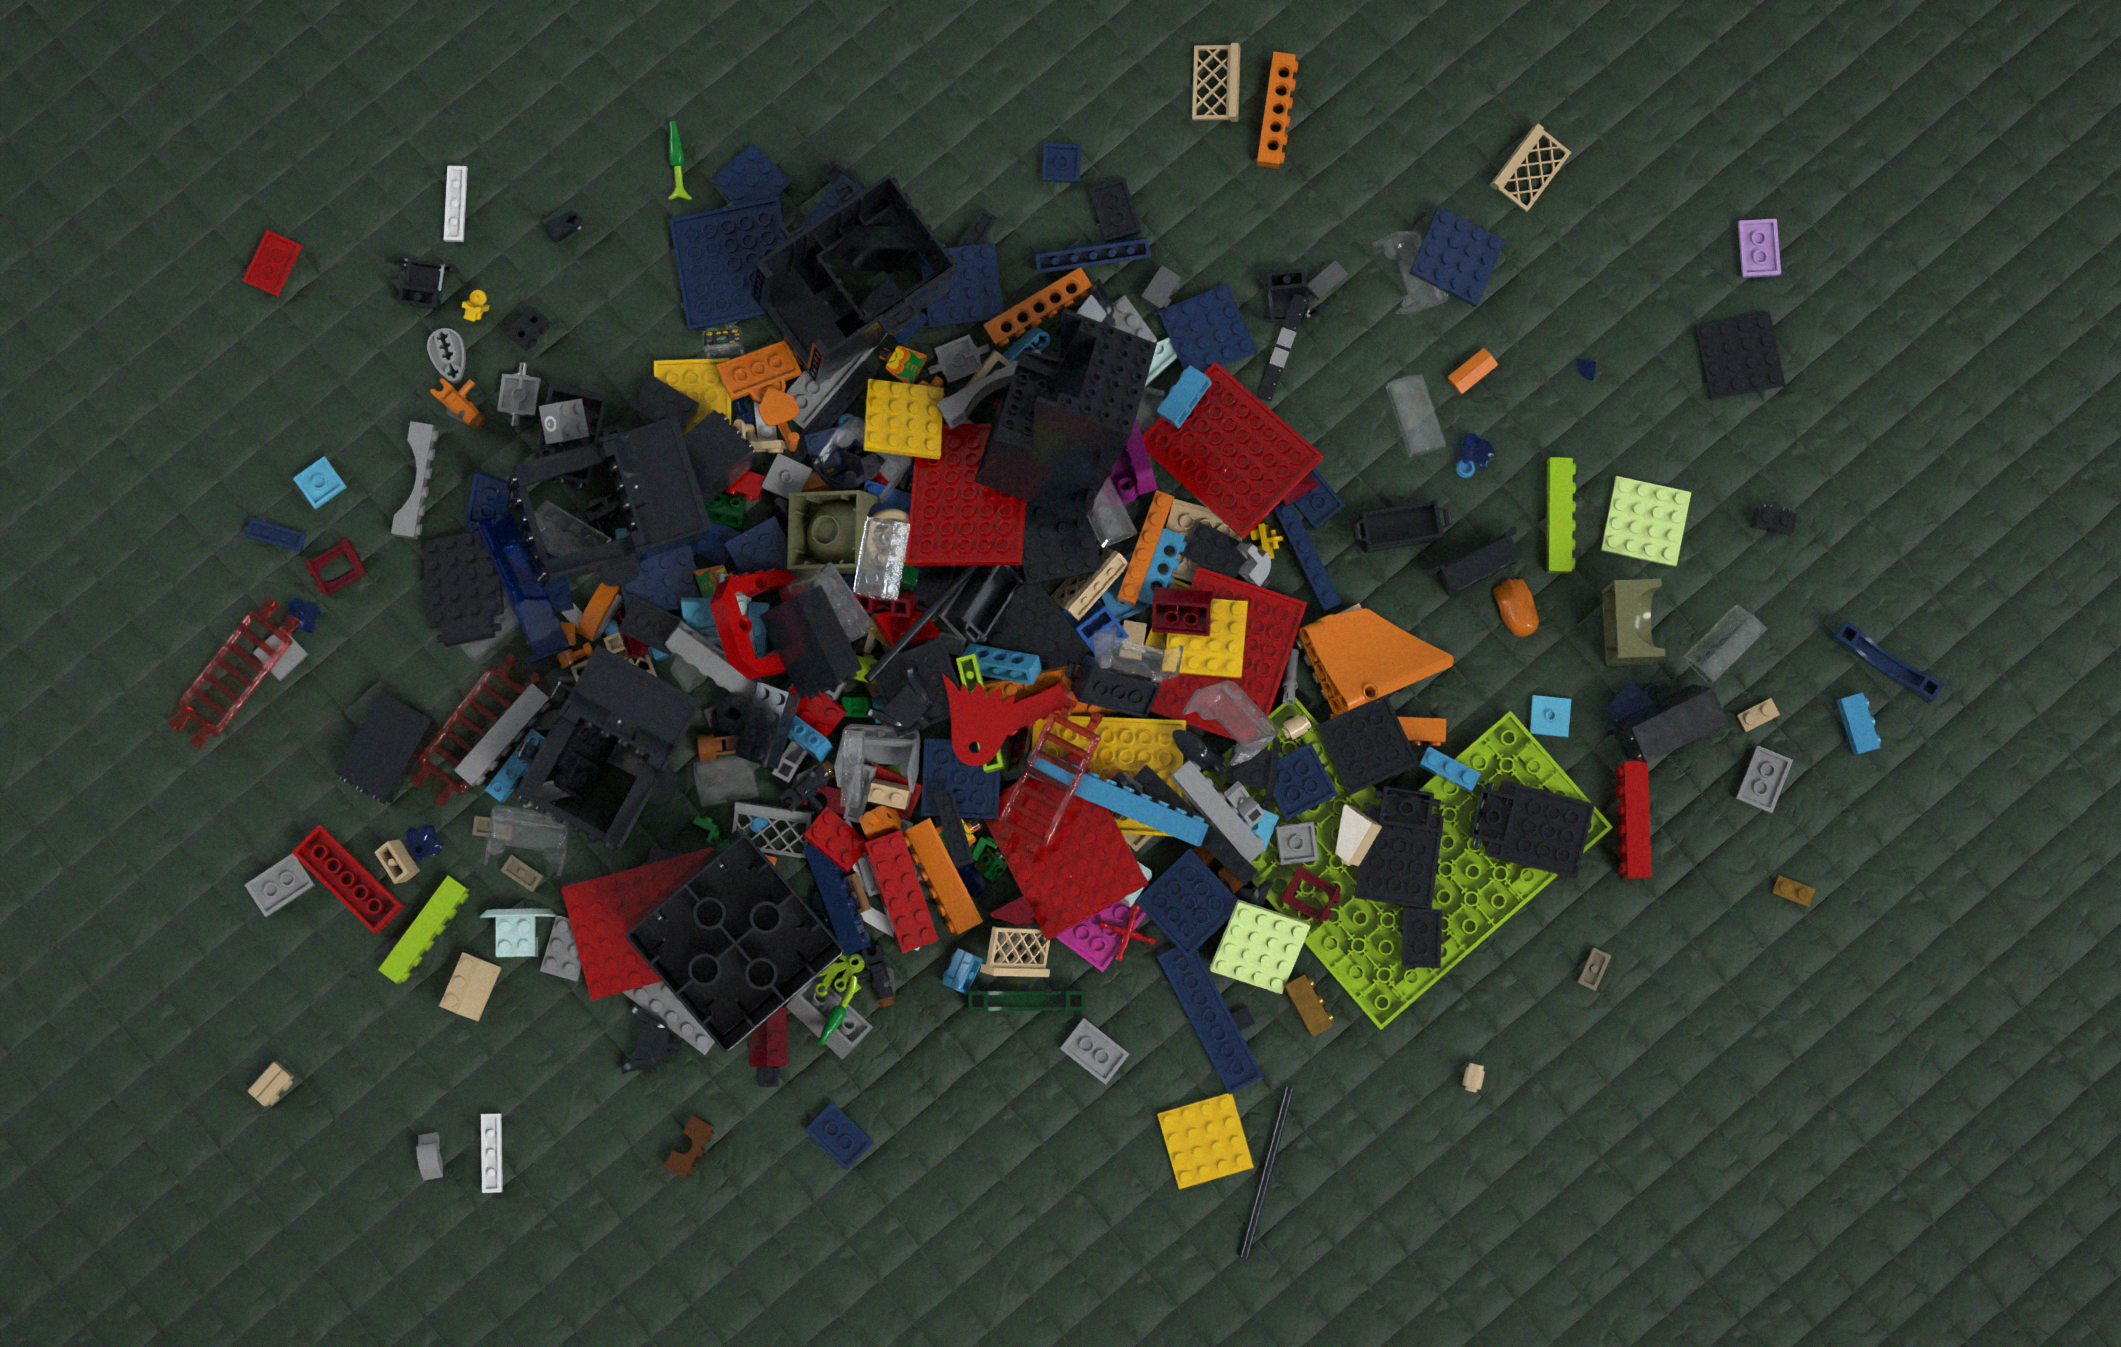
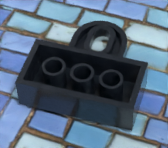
M762 682L757 683L753 699L736 694L725 697L717 708V721L724 731L740 736L735 756L765 767L778 769L800 697L794 692ZM729 708L739 709L741 717L738 720L729 718Z

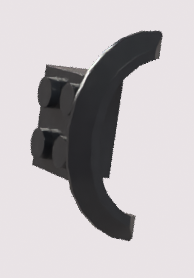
M391 256L385 259L387 263L406 267L404 285L400 284L397 302L402 306L440 311L445 273H460L456 265L429 263L398 256Z
M1304 268L1267 272L1265 281L1270 314L1258 310L1253 311V315L1265 322L1284 323L1294 294L1306 297L1307 284ZM1328 303L1318 304V306L1308 310L1306 305L1301 320L1318 316L1327 308Z
M856 443L840 451L844 466L830 473L826 472L819 457L812 456V464L820 478L837 491L854 490L864 481L872 480L876 475L882 473L877 452L864 451L863 446Z
M1273 734L1272 751L1232 745L1226 785L1233 786L1239 781L1244 788L1265 789L1263 810L1271 805L1280 753V740L1276 734Z

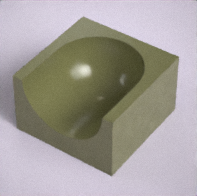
M861 490L789 493L787 569L805 575L877 573V565L872 562L868 554L865 528L868 512L874 504H878V496Z
M1661 579L1614 580L1602 590L1606 666L1652 665L1665 657V648L1653 646L1651 633V602L1654 592L1662 587Z

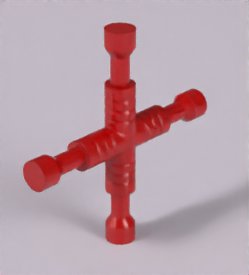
M1132 905V913L1127 920L1125 928L1107 924L1102 920L1100 922L1099 928H1107L1113 930L1114 933L1122 935L1119 945L1120 949L1115 957L1118 961L1123 960V953L1125 948H1127L1130 938L1138 941L1143 940L1154 946L1156 938L1146 937L1142 933L1133 931L1136 921L1134 919L1140 906Z

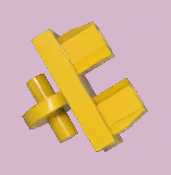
M475 290L470 294V300L463 301L462 307L466 308L464 319L473 322L481 320L483 312L489 310L490 305H484L487 301L484 291Z
M1264 523L1258 524L1259 527L1250 532L1253 541L1261 539L1262 546L1257 548L1268 552L1270 559H1274L1273 549H1279L1278 542L1283 541V536H1277L1276 530L1270 531L1269 525Z

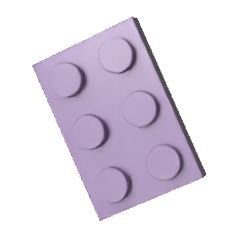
M1777 219L1738 221L1742 278L1780 276L1781 265Z

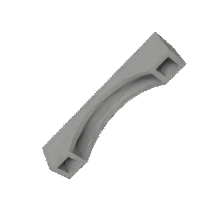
M1037 349V350H1035V351H1031V352H1035V353L1041 354L1040 351H1039V349ZM1018 360L1010 362L1006 367L995 370L991 375L978 379L974 384L960 389L954 395L945 397L937 403L940 413L950 430L968 421L971 412L987 395L1007 386L1012 381Z
M410 421L407 440L412 447L416 460V481L409 499L394 514L391 534L396 537L417 540L418 535H421L422 532L420 521L421 516L425 514V505L423 503L424 498H427L429 492L427 480L432 475L430 463L431 460H434L435 449H433L434 442H437L438 431L432 424Z
M846 682L836 687L832 684V689L826 691V693L837 702ZM791 741L782 755L778 769H774L772 774L791 784L808 753Z

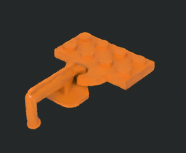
M785 341L716 365L730 400L733 401L749 395L753 401L760 404L759 413L763 422L768 426L778 425L788 449L794 452L797 449L800 436L796 432L791 433L787 421L798 416L799 407L795 398L785 393V381L800 376L802 372L793 352Z

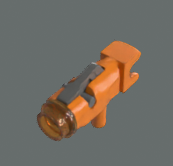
M441 378L440 382L444 386L443 390L438 392L435 389H431L430 393L447 407L446 414L469 426L471 429H480L486 422V418L482 412L476 409L472 401L469 402L466 399V394L475 383L469 379L457 391L444 378Z

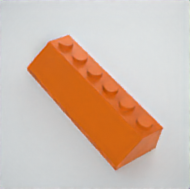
M929 818L902 832L906 845L911 852V860L915 865H918L920 869L919 875L924 882L926 881L931 898L936 900L938 904L937 910L941 916H944L947 922L945 925L949 933L956 936L982 923L983 921L931 819Z

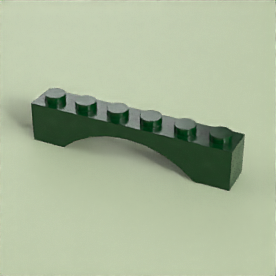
M969 991L968 1011H1085V991Z

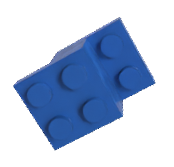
M1099 600L1093 604L1079 621L1067 611L1062 610L1096 658L1103 657L1129 637L1107 606L1102 605Z

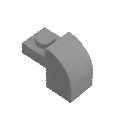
M1240 542L1236 549L1243 555L1246 561L1237 572L1247 583L1260 587L1271 569L1270 556L1268 552L1259 550L1251 543L1245 544Z
M1239 781L1224 793L1228 802L1237 809L1239 815L1251 827L1266 815Z
M438 1132L418 1135V1146H416L417 1159L423 1180L443 1177V1160L439 1153Z

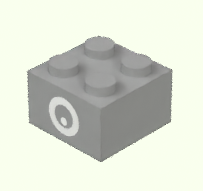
M582 398L539 406L546 444L589 436Z

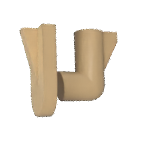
M742 419L734 421L733 426L741 432L745 440L747 439L750 443L758 442L753 424H745Z

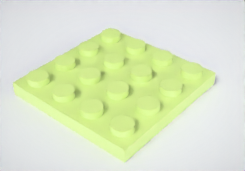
M1616 476L1601 551L1676 567L1691 492Z
M1238 899L1211 963L1210 971L1282 994L1285 988L1284 985L1288 981L1311 925L1308 922Z

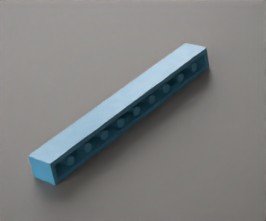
M1037 750V752L1030 751L1025 768L1026 775L1195 846H1201L1209 826L1204 823V818L1196 815L1193 818L1186 815L1187 811L1177 807L1176 810H1172L1169 808L1170 804L1160 800L1158 803L1151 801L1152 797L1141 793L1140 796L1134 794V789L1124 786L1123 789L1117 787V782L1106 778V781L1100 780V775L1091 771L1088 774L1081 772L1083 768L1074 764L1069 767L1065 765V760L1054 757V760L1047 757L1048 753Z

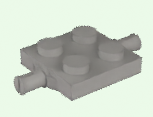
M970 335L934 348L938 357V364L928 367L929 373L931 375L941 371L945 375L948 384L974 375L982 366L980 355L989 352L990 348L988 344L977 348L973 344Z
M520 362L519 371L516 374H502L497 411L512 415L511 427H519L520 416L536 417L541 379L526 375L527 363Z

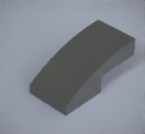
M1334 261L1307 284V289L1319 300L1345 279L1348 273L1337 261Z

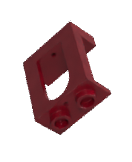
M347 538L339 541L340 544L315 559L311 561L309 559L305 560L308 564L306 569L311 577L314 576L317 580L315 585L320 593L323 592L327 596L368 573L350 540ZM346 554L354 570L333 582L323 581L320 576L322 567Z
M1299 866L1280 901L1322 923L1323 920L1327 921L1332 913L1330 907L1333 903L1337 904L1342 894L1339 893L1340 887L1328 883L1308 872L1302 866ZM1301 879L1327 894L1329 901L1325 908L1315 909L1292 896Z

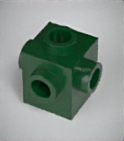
M990 848L986 849L974 865L983 876L993 882H996L1008 867L1004 859L1005 856L1002 855L1001 851H993Z

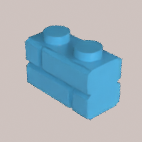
M957 948V951L951 956V964L948 970L943 974L942 984L967 995L983 959Z

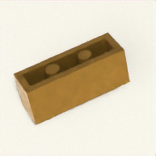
M1304 974L1284 985L1311 1037L1333 1026L1331 1022L1334 1019L1329 1010L1325 1012L1322 1006L1324 1001L1319 993L1315 994L1313 990L1315 985L1310 976L1306 977Z

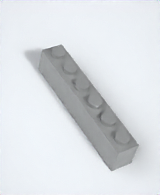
M682 621L678 623L667 637L665 645L671 652L682 656L686 663L696 666L703 675H708L714 679L718 686L728 689L731 695L736 694L753 699L757 683L768 684L761 678L748 680L728 664L723 650Z
M531 683L454 771L471 786L476 784L479 786L486 779L484 775L489 770L493 771L497 767L499 758L502 755L505 757L512 749L510 746L515 741L518 742L525 735L524 730L528 726L531 728L538 720L536 717L541 712L544 713L551 706L549 704L551 699Z
M1188 760L1169 776L1170 779L1227 842L1248 862L1253 861L1266 849L1262 838L1252 833L1250 824L1240 819L1237 809L1227 804L1224 794L1214 789L1212 786L1214 783L1208 776L1204 777L1200 772L1201 768L1196 762Z

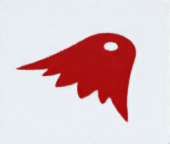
M942 674L950 706L953 750L959 760L967 765H984L994 758L1018 718L1037 696L1028 697L1014 704L1015 695L1002 702L1001 688L996 689L986 698V693L980 683L975 686L970 695L965 684H962L959 691L954 683L946 675ZM978 742L980 744V751L978 753L970 752V743Z

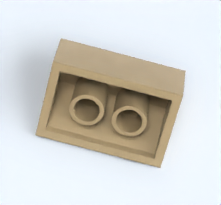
M462 952L439 1006L456 1014L479 1021L502 967Z

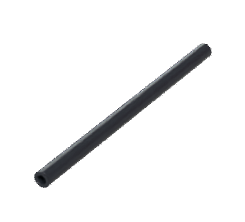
M967 566L864 676L865 680L872 683L980 566Z
M1285 1086L1239 1255V1257L1249 1259L1294 1088Z

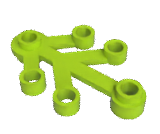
M859 954L842 955L839 959L844 962L838 964L834 962L817 976L827 975L822 983L817 984L815 988L817 995L825 996L828 992L827 989L838 972L846 970L842 978L837 979L834 983L837 991H844L851 976L864 969V958ZM854 960L859 962L857 965H852ZM843 983L844 986L839 988L837 987V984ZM821 987L825 988L823 992H819L818 989Z

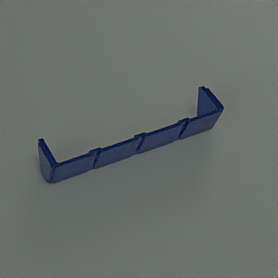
M504 513L471 525L466 531L468 534L480 532L534 654L524 660L525 664L547 660L567 650L566 647H568L569 642L558 618L554 615V608L545 588L537 582L535 576L537 570L532 565L530 554L522 543L523 538L513 516Z

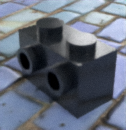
M530 305L506 335L527 352L528 349H532L537 344V338L548 331L550 321Z
M1762 504V507L1759 506L1754 511L1752 528L1789 536L1794 532L1797 514L1792 513L1791 509L1781 508L1776 510L1771 505Z

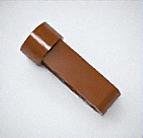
M714 733L697 735L700 761L716 760L717 755L736 753L740 736L726 735L715 737ZM722 739L726 741L727 750L723 751Z

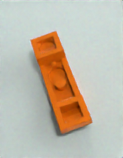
M601 582L583 613L577 628L578 634L593 641L615 596L621 591L620 585L607 587Z

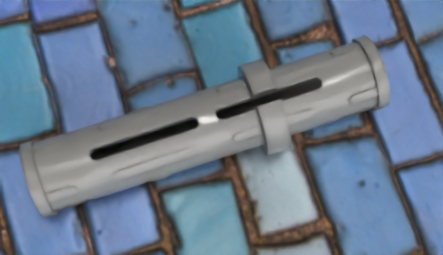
M1297 649L1291 650L1286 664L1285 681L1282 684L1284 688L1283 703L1286 705H1290V700L1291 704L1295 703V691L1298 688L1296 678L1299 651Z

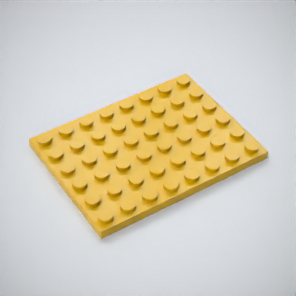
M1052 715L1046 720L1041 718L1035 721L1036 723L1033 725L1032 752L1041 750L1048 753V758L1054 760V757L1062 758L1078 749L1089 771L1100 775L1099 779L1106 781V778L1111 780L1117 773L1122 771L1134 778L1147 764L1181 798L1183 797V792L1169 776L1185 760V756L1174 742L1172 733L1178 729L1186 731V720ZM1143 789L1142 793L1151 796L1146 790ZM1152 797L1151 801L1158 803V802ZM1124 815L1118 820L1115 819L1122 834L1174 837Z

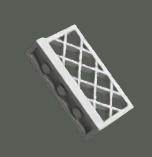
M744 801L735 802L732 833L737 830V826L744 830L754 821L751 816H757V818L764 817L770 825L762 831L757 829L759 833L751 838L753 840L760 834L763 836L767 844L759 847L762 852L807 858L804 849L803 853H797L791 847L798 840H800L804 847L809 844L806 839L805 842L803 841L802 835L800 836L793 827L798 823L807 824V830L812 823L813 811L796 809L794 812H791L789 808ZM739 814L747 815L751 822L742 827L738 822ZM779 820H785L789 826L782 833L774 825ZM772 826L778 836L769 841L763 832ZM791 829L797 836V839L789 844L783 837V834ZM779 837L786 844V847L782 850H776L772 845V842Z

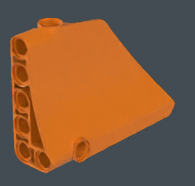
M1367 608L1336 615L1330 614L1300 628L1301 639L1329 705L1336 715L1448 669L1453 665L1454 657L1451 654L1409 634Z

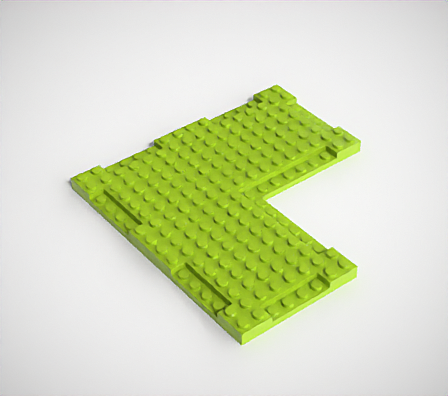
M1295 697L1294 704H1291V700L1290 705L1283 703L1269 715L1257 749L1272 751L1273 734H1276L1280 740L1279 759L1312 743L1338 795L1285 821L1275 799L1272 798L1271 805L1265 810L1279 816L1275 826L1314 822L1319 860L1280 865L1274 828L1265 852H1261L1250 862L1259 871L1251 882L1254 886H1259L1267 879L1274 882L1267 894L1266 900L1278 913L1310 923L1311 926L1304 943L1354 999V1002L1379 1030H1382L1558 876L1557 874L1483 856L1487 842L1481 841L1479 848L1472 846L1473 839L1469 838L1468 835L1480 788L1486 789L1487 782L1495 783L1493 791L1499 792L1501 782L1504 780L1586 802L1590 801L1511 711L1454 759L1481 774L1470 793L1437 775L1418 791L1434 793V799L1441 800L1440 807H1432V814L1444 815L1432 909L1442 910L1441 968L1401 967L1402 909L1424 908L1354 898L1358 866L1353 864L1348 866L1340 861L1341 857L1335 854L1343 807L1347 804L1356 807L1366 814L1367 804L1380 806L1381 799L1374 798L1376 789L1373 785L1348 796L1316 728L1319 723ZM1304 714L1309 720L1311 728L1293 741L1290 738L1286 739L1281 730L1284 728L1283 723L1297 715L1301 716ZM1237 742L1235 744L1238 746L1255 748L1240 742ZM1231 748L1223 754L1225 761L1222 764L1226 767V771L1221 776L1206 770L1202 773L1204 777L1208 776L1212 780L1214 789L1221 791L1223 794L1232 787L1231 785H1226ZM1245 787L1248 794L1262 808L1266 790ZM1226 798L1225 801L1229 806H1231V804L1228 802V799ZM1188 801L1187 803H1188L1202 818H1204V817L1202 816V814L1196 809V807H1195L1190 801ZM1595 806L1583 853L1613 828ZM1299 866H1302L1308 872L1328 883L1341 888L1339 893L1342 895L1337 904L1333 903L1330 907L1332 913L1327 921L1323 920L1320 923L1280 901ZM1302 879L1292 895L1315 909L1325 908L1329 901L1324 891Z

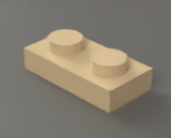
M1770 698L1736 715L1746 733L1780 714Z

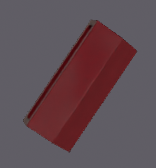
M625 610L618 611L614 616L618 629L626 615ZM620 633L628 659L639 658L650 653L647 645Z

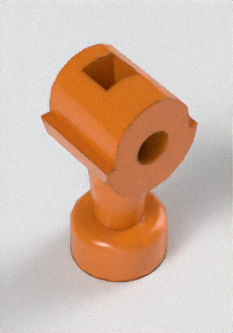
M590 643L583 644V649L574 652L572 649H568L559 653L557 658L562 666V670L570 668L575 664V661L584 656L590 658L594 652Z

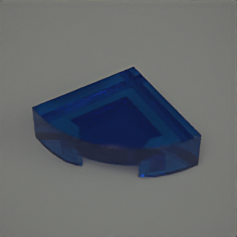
M1577 359L1576 365L1579 373L1587 380L1593 381L1596 361Z

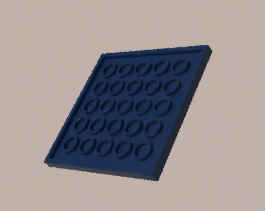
M778 196L669 219L688 330L691 331L765 316L750 294L755 263L787 242L779 229V224L784 222L781 198Z

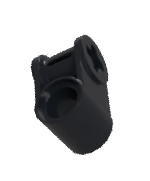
M568 211L548 221L545 227L555 243L579 231L583 227V219L577 212ZM572 218L575 219V224H572Z

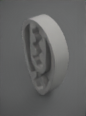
M441 328L436 330L427 341L428 354L441 375L450 382L457 383L462 379L466 365V350L463 339L452 329ZM443 333L445 336H448L445 338V341L450 345L448 351L453 354L450 356V360L444 358L446 351L441 349L444 344L441 340H438ZM451 365L458 372L455 378L449 376L452 372Z

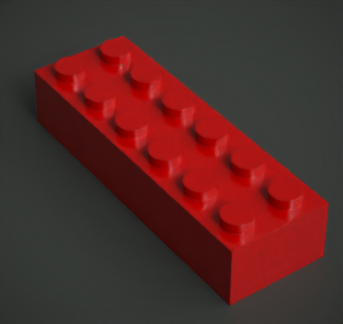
M1623 761L1615 768V777L1619 781V786H1616V798H1619L1616 815L1620 817V825H1617V836H1620L1617 852L1618 856H1621V863L1618 864V874L1621 875V879H1646L1651 877L1648 763Z
M318 825L292 852L374 934H379L406 907L322 825Z
M897 829L861 842L898 951L905 953L938 941L902 830Z

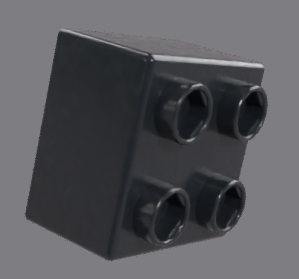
M743 829L735 830L624 926L627 941L724 1052H729L844 953V949L836 937Z

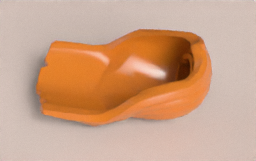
M1509 578L1501 582V585L1496 586L1492 592L1500 608L1503 622L1515 636L1525 637L1533 634L1539 625V617L1532 594L1525 581L1521 578L1519 580Z

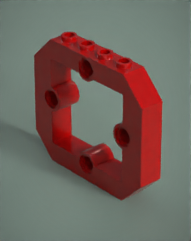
M777 568L769 569L766 572L759 570L751 575L749 572L738 575V577L735 574L724 577L725 581L719 583L710 602V608L728 664L748 680L787 673L777 650L767 653L765 658L756 659L748 635L752 630V622L748 616L741 614L736 596L745 595L752 598L762 592L778 590L783 604L807 592L805 585L786 569L777 570Z

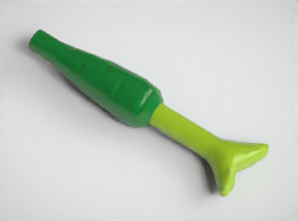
M672 121L669 122V162L674 168L676 188L668 199L673 200L680 197L692 200V197L688 195L683 187L681 167L684 164V155L677 123Z
M851 976L848 990L841 1002L831 1009L821 1036L817 1041L819 1046L823 1047L828 1038L842 1023L846 1016L848 1003L853 995L861 989V986L857 984L856 976Z

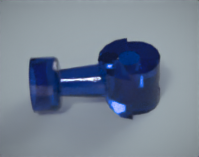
M746 396L731 401L737 406V419H742L745 424L754 425L755 421L752 413L747 410L744 403Z

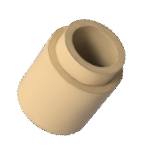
M1302 714L1283 723L1284 728L1281 730L1286 739L1290 738L1293 741L1308 732L1311 724L1307 717Z
M1469 1063L1465 1069L1462 1085L1466 1086L1465 1090L1475 1093L1477 1089L1481 1090L1485 1074L1483 1071L1484 1066Z

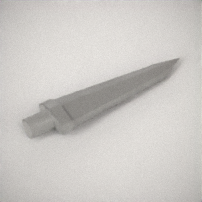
M621 593L615 596L591 643L602 636L605 632V627L610 621L614 620V616L623 608L624 604Z

